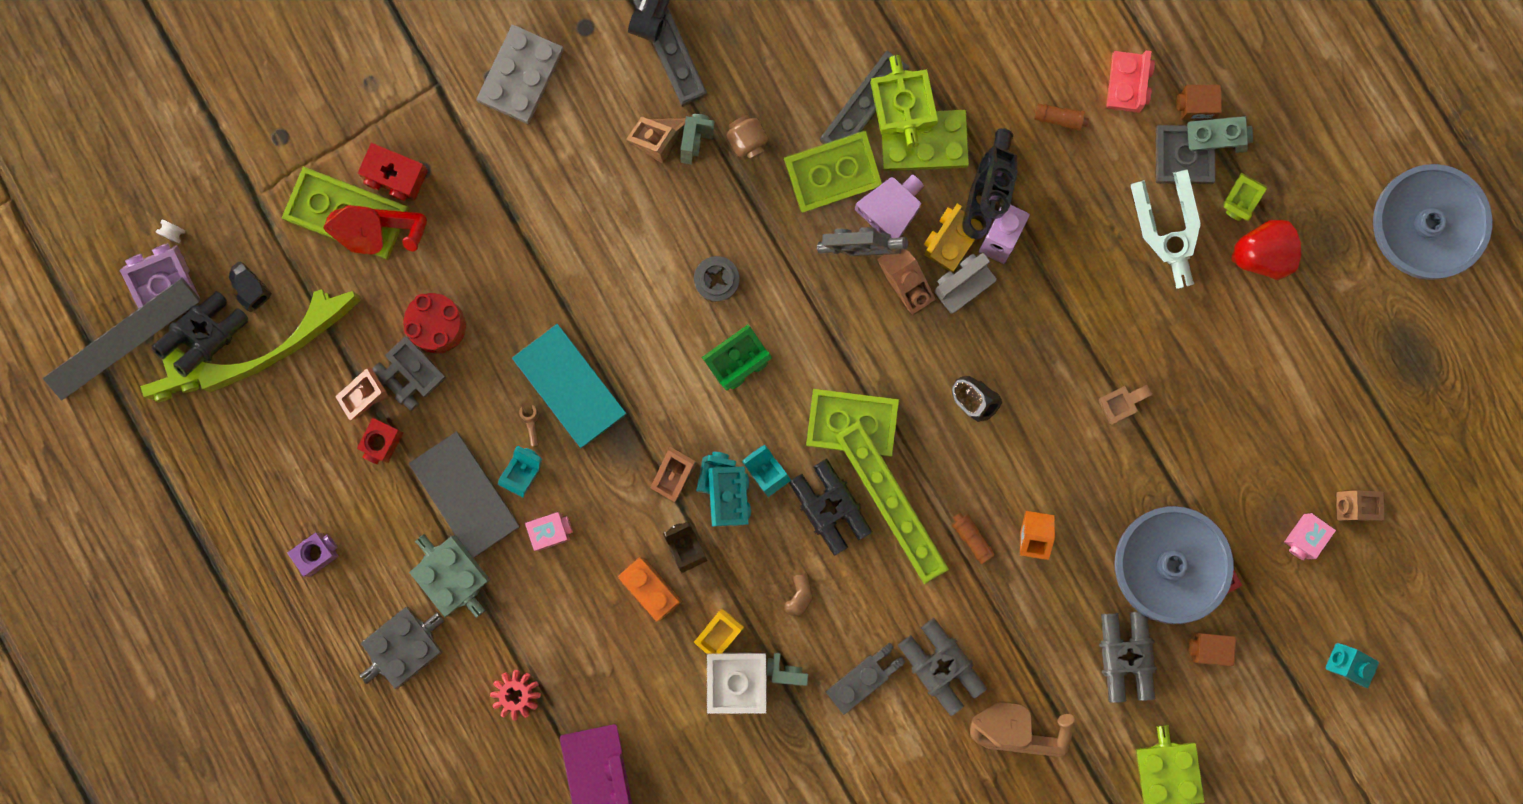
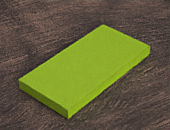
M303 166L282 219L334 239L324 230L326 219L334 210L353 205L370 207L372 209L408 212L409 207ZM382 227L383 247L380 252L373 255L388 260L401 229Z

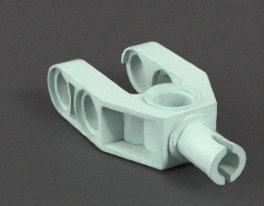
M1188 170L1173 173L1186 229L1180 232H1171L1164 236H1158L1145 180L1131 184L1143 238L1164 262L1171 264L1176 289L1184 287L1182 275L1185 277L1187 286L1194 285L1188 259H1191L1190 256L1194 253L1201 224ZM1177 236L1183 240L1184 247L1181 252L1172 253L1168 250L1167 242L1171 237Z

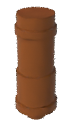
M1039 103L1037 104L1034 117L1036 121L1060 125L1061 127L1075 129L1076 131H1081L1082 126L1087 127L1089 118L1084 117L1085 111L1063 109Z
M959 512L953 517L956 522L951 526L957 531L962 540L965 541L980 564L995 555L969 514L963 516Z

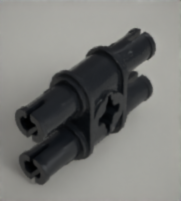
M215 291L199 306L190 307L189 312L176 323H171L169 332L152 345V350L159 358L164 360L181 344L187 345L190 350L173 363L174 369L181 376L186 377L202 362L211 361L212 356L223 346L229 345L232 336L247 324L249 319L242 310L237 308L220 324L215 323L211 318L227 306L226 298L218 291Z
M825 459L813 467L826 488L824 490L825 494L821 496L819 494L816 495L803 474L792 479L789 484L802 504L800 505V511H804L815 531L813 532L822 536L835 556L848 548L835 526L838 519L846 520L858 541L873 531L860 512L861 504L857 503L846 485L847 481H844V479L840 480L828 459ZM826 500H829L830 503L841 501L835 508L836 514L833 515L831 512L820 514L826 506Z

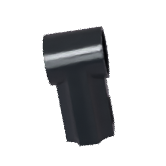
M642 0L639 9L633 12L630 19L628 33L655 43L660 36L664 22L663 16L670 0Z

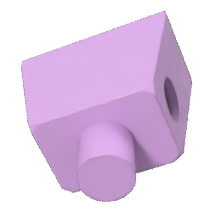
M911 175L902 185L895 178L891 177L858 201L855 211L877 229L879 233L890 234L891 238H900L920 209L921 203L914 196L924 185L914 175Z
M1010 205L1009 210L1001 218L994 219L979 253H984L986 256L1004 264L1012 252L1030 214ZM992 244H996V245L1002 247L1003 249H998V248H996L995 246H993Z

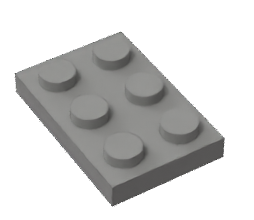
M512 24L476 100L485 106L529 125L564 48Z

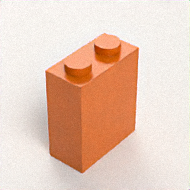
M639 557L618 576L619 580L656 622L661 621L682 602L645 558Z

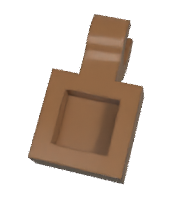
M1148 385L1131 393H1128L1126 387L1123 386L1099 398L1098 401L1110 425L1138 412L1134 404L1151 396L1152 393Z

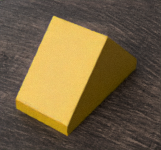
M721 608L694 643L706 654H721L745 626L725 609Z

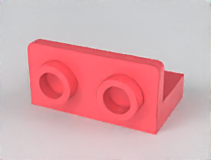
M1145 50L1143 54L1114 51L1112 55L1107 109L1140 113L1145 104L1149 105L1152 89L1147 87L1148 78L1153 76L1155 60H1151V51Z

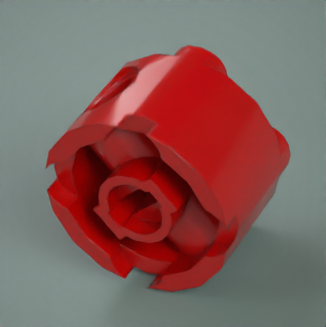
M427 293L417 295L410 302L404 314V333L412 343L428 353L441 354L454 349L460 344L465 335L466 321L463 312L456 303L442 294Z

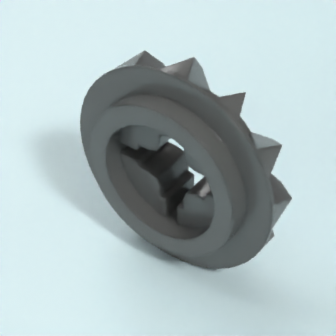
M713 256L703 260L696 268L694 274L696 290L704 299L714 302L727 300L736 292L740 281L739 272L734 263L721 256ZM724 269L722 280L727 286L716 284L715 287L713 286L710 289L712 279L706 273L717 275Z

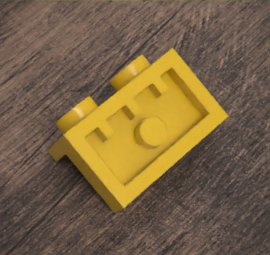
M958 203L953 210L949 207L946 209L939 220L943 226L938 233L932 231L924 243L928 247L924 255L952 273L975 240L968 237L963 231L962 222L965 212L961 210L962 206ZM971 219L972 226L976 230H982L981 222Z

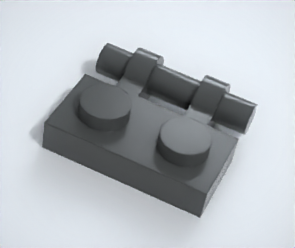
M407 336L385 355L392 363L390 367L386 369L379 362L372 368L373 372L379 377L378 380L381 385L387 386L396 395L395 399L399 404H404L410 411L419 405L413 397L417 390L424 397H427L446 379L441 371ZM399 372L410 382L405 387L395 378Z

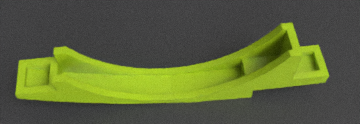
M322 289L315 291L309 309L295 332L278 348L252 361L231 365L202 362L188 376L183 377L174 369L173 363L185 353L176 348L163 360L168 377L140 386L143 397L155 400V402H162L171 399L173 393L179 391L189 393L200 388L199 384L202 390L213 392L257 374L301 349L340 320L361 301L360 296L354 291H350L330 298L329 294H324Z

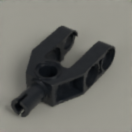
M1005 128L998 129L995 132L993 147L982 158L970 189L962 228L964 233L972 239H981L989 231L992 218H1001L1010 208L1018 166L1017 155L1009 152L1014 135L1012 131ZM976 196H982L980 204L977 202ZM996 201L1000 204L1001 211L994 210ZM971 219L980 221L983 230H976L971 224Z

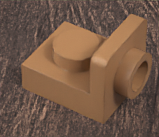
M1360 490L1337 492V520L1384 521V492Z

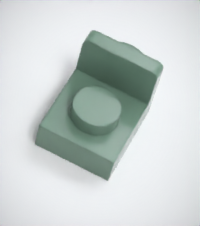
M774 653V659L768 658L767 676H772V683L807 686L808 674L802 673V667L785 666V671H779L780 653Z

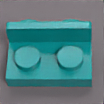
M745 466L709 468L712 527L748 525L751 507L749 502H747L746 490L749 488V477L745 473Z

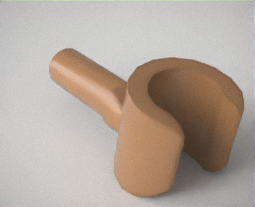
M532 405L533 415L525 417L524 409L521 407L519 414L527 424L531 446H537L535 422L539 416L538 411Z

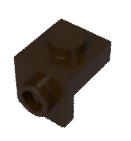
M689 522L676 524L663 533L681 573L708 561Z

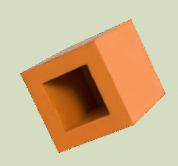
M1026 511L1020 530V556L1049 560L1055 540V515Z

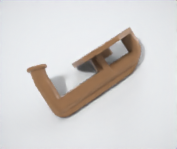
M999 702L973 717L970 735L976 743L988 749L1060 757L1069 751L1075 718L1070 714H1063L1058 718V725L1060 726L1058 738L1032 735L1031 714L1028 709L1018 704Z

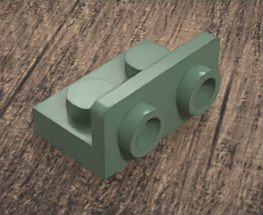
M693 114L692 117L686 116L681 145V163L692 164L693 156L699 157L701 138L713 139L715 121L709 120V116L703 114Z

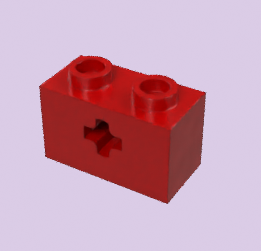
M371 143L357 174L364 180V185L379 191L380 187L390 190L389 195L398 200L405 201L407 197L415 201L428 169L422 163ZM394 171H396V177H387L388 172L393 173Z

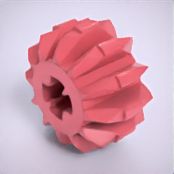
M519 670L513 671L512 678L505 672L502 674L504 683L498 680L493 683L496 688L500 689V692L490 693L492 698H499L500 700L493 704V708L497 709L503 706L502 717H506L511 710L512 720L518 719L519 711L526 718L530 715L527 707L533 710L537 709L538 705L531 698H540L541 693L532 692L531 690L539 685L537 681L531 684L527 683L531 677L530 673H526L520 680ZM512 687L515 691L521 690L520 702L517 699H510L509 694L513 693L510 691Z

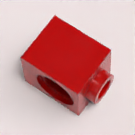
M372 418L357 449L364 452L362 458L378 465L380 460L389 463L404 432ZM382 435L385 439V445L381 450L376 451L373 447V441L376 437Z

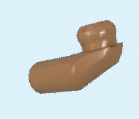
M807 573L793 577L797 592L792 600L785 603V611L791 616H799L804 613L812 600Z

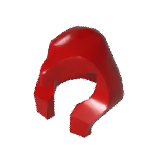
M1268 220L1239 239L1234 246L1231 260L1246 271L1268 276L1279 281L1297 271L1301 259V241L1297 230L1291 222L1287 220Z

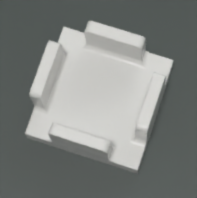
M766 653L707 654V714L766 713Z

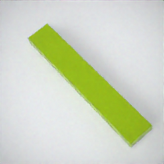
M859 420L835 435L922 582L925 584L948 571L949 568L861 421Z

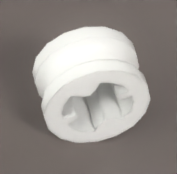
M161 220L162 228L157 229L156 233L180 243L179 236L184 234L185 230Z

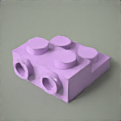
M167 243L152 250L154 255L143 258L142 254L133 256L125 260L127 265L120 270L138 309L182 277L199 297L188 274L190 270L178 245L170 248Z

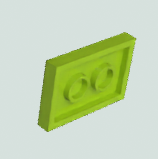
M966 110L936 111L938 118L937 126L916 130L919 142L917 147H914V145H912V148L907 147L905 132L882 134L883 171L968 168Z
M866 131L784 157L802 213L875 189L882 184Z
M813 389L806 446L844 451L835 435L860 420L880 455L892 457L899 399Z

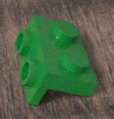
M747 324L701 358L720 385L727 391L730 388L735 389L742 385L745 378L751 373L763 370L768 365V361L772 359V356Z

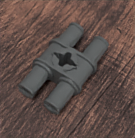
M1139 611L1130 612L1132 638L1124 642V639H1121L1119 613L1101 614L1103 640L1099 646L1102 647L1104 666L1102 673L1104 676H1107L1109 702H1126L1124 675H1127V672H1132V674L1136 675L1138 700H1155L1153 673H1156L1157 666H1154L1152 644L1155 642L1153 637L1149 636L1148 617ZM1127 649L1128 652L1138 655V657L1129 659V663L1126 660L1118 659L1119 656L1127 654Z
M932 618L921 629L936 648L934 654L931 656L930 654L926 655L912 635L900 642L898 646L912 664V673H916L928 689L927 693L932 697L936 696L948 714L952 716L964 707L949 686L953 678H958L973 698L987 690V687L973 670V661L969 660L957 645L956 638H949L937 620ZM938 660L943 662L951 660L946 666L948 670L946 674L943 672L934 673L938 668Z

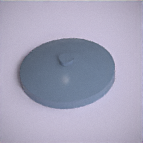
M1429 164L1405 171L1384 188L1374 209L1373 228L1381 252L1393 266L1403 273L1416 278L1436 280L1463 272L1481 257L1491 237L1492 212L1485 193L1470 176L1450 166Z
M1162 507L1138 517L1125 530L1116 549L1115 573L1123 595L1141 614L1162 623L1181 624L1205 617L1223 601L1229 591L1233 578V556L1223 532L1205 515L1184 507Z

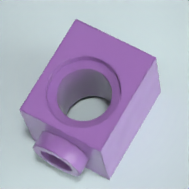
M317 532L287 552L303 577H311L339 557L335 551L337 545L328 534L324 536L323 533ZM315 545H318L321 549V556L317 561L312 560L310 557V550Z

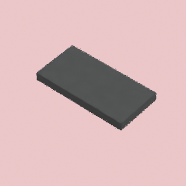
M457 431L409 463L458 540L473 558L521 527Z

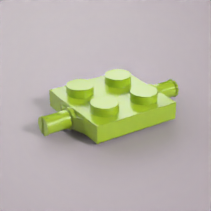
M894 55L889 58L892 72L883 77L871 78V88L881 135L905 132L907 147L912 148V145L917 147L919 142L916 130L937 126L938 124L927 69L920 71L903 70L901 56L896 55L895 60Z
M1161 725L1156 726L1159 744L1150 748L1136 749L1143 803H1204L1196 743L1178 744L1171 742L1169 725H1163V729Z

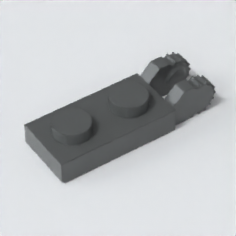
M891 643L885 645L873 656H868L825 691L843 715L888 680V676L905 663L902 657L897 658L885 670H882L876 663L892 652L894 647Z

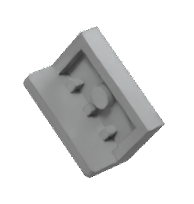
M984 253L978 257L974 254L970 255L960 263L962 269L955 274L949 271L937 281L939 286L934 293L951 314L958 311L995 283L996 277L987 267L990 261Z

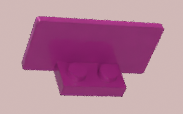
M616 724L560 736L572 804H632Z

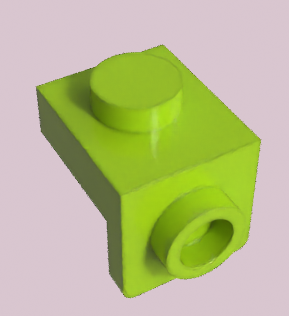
M1241 173L1224 200V208L1227 209L1226 214L1238 221H1241L1242 218L1249 221L1267 186Z

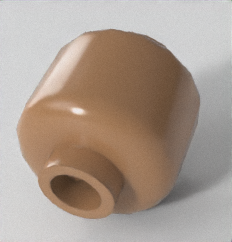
M746 115L729 124L730 130L727 132L726 137L737 156H748L749 160L764 153L762 147L767 144L768 136L757 118H750L749 115Z

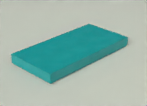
M558 324L512 357L581 449L627 415Z

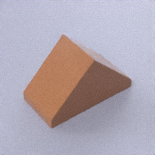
M670 447L650 488L676 502L697 465L696 461Z

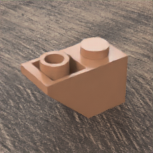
M901 249V254H886L877 259L887 280L912 315L936 300L917 260L906 249Z

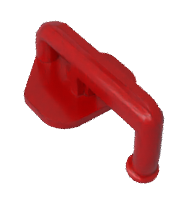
M348 205L329 214L324 224V230L353 253L376 254L383 247L382 227L410 229L408 237H405L402 243L408 251L414 252L418 249V244L422 239L427 218L421 213Z

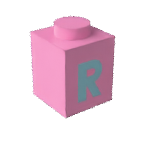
M560 512L525 523L534 551H540L570 541L569 534L573 533L569 518L567 516L563 517Z
M1304 514L1284 543L1291 547L1289 551L1301 560L1305 558L1316 559L1336 530L1314 514Z

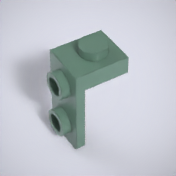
M1246 116L1192 121L1187 124L1190 151L1235 147L1236 153L1247 152L1248 143H1253L1252 126L1246 125Z

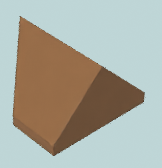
M641 116L626 140L663 164L682 136L686 118L647 119Z

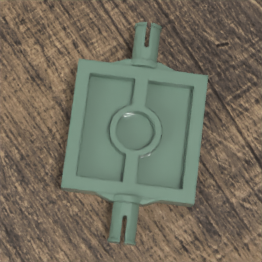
M425 534L420 536L415 542L426 555L421 563L409 572L444 617L449 616L458 607L464 605L470 609L475 618L479 617L486 610L475 597L479 590L490 581V578L455 535L437 547H434Z

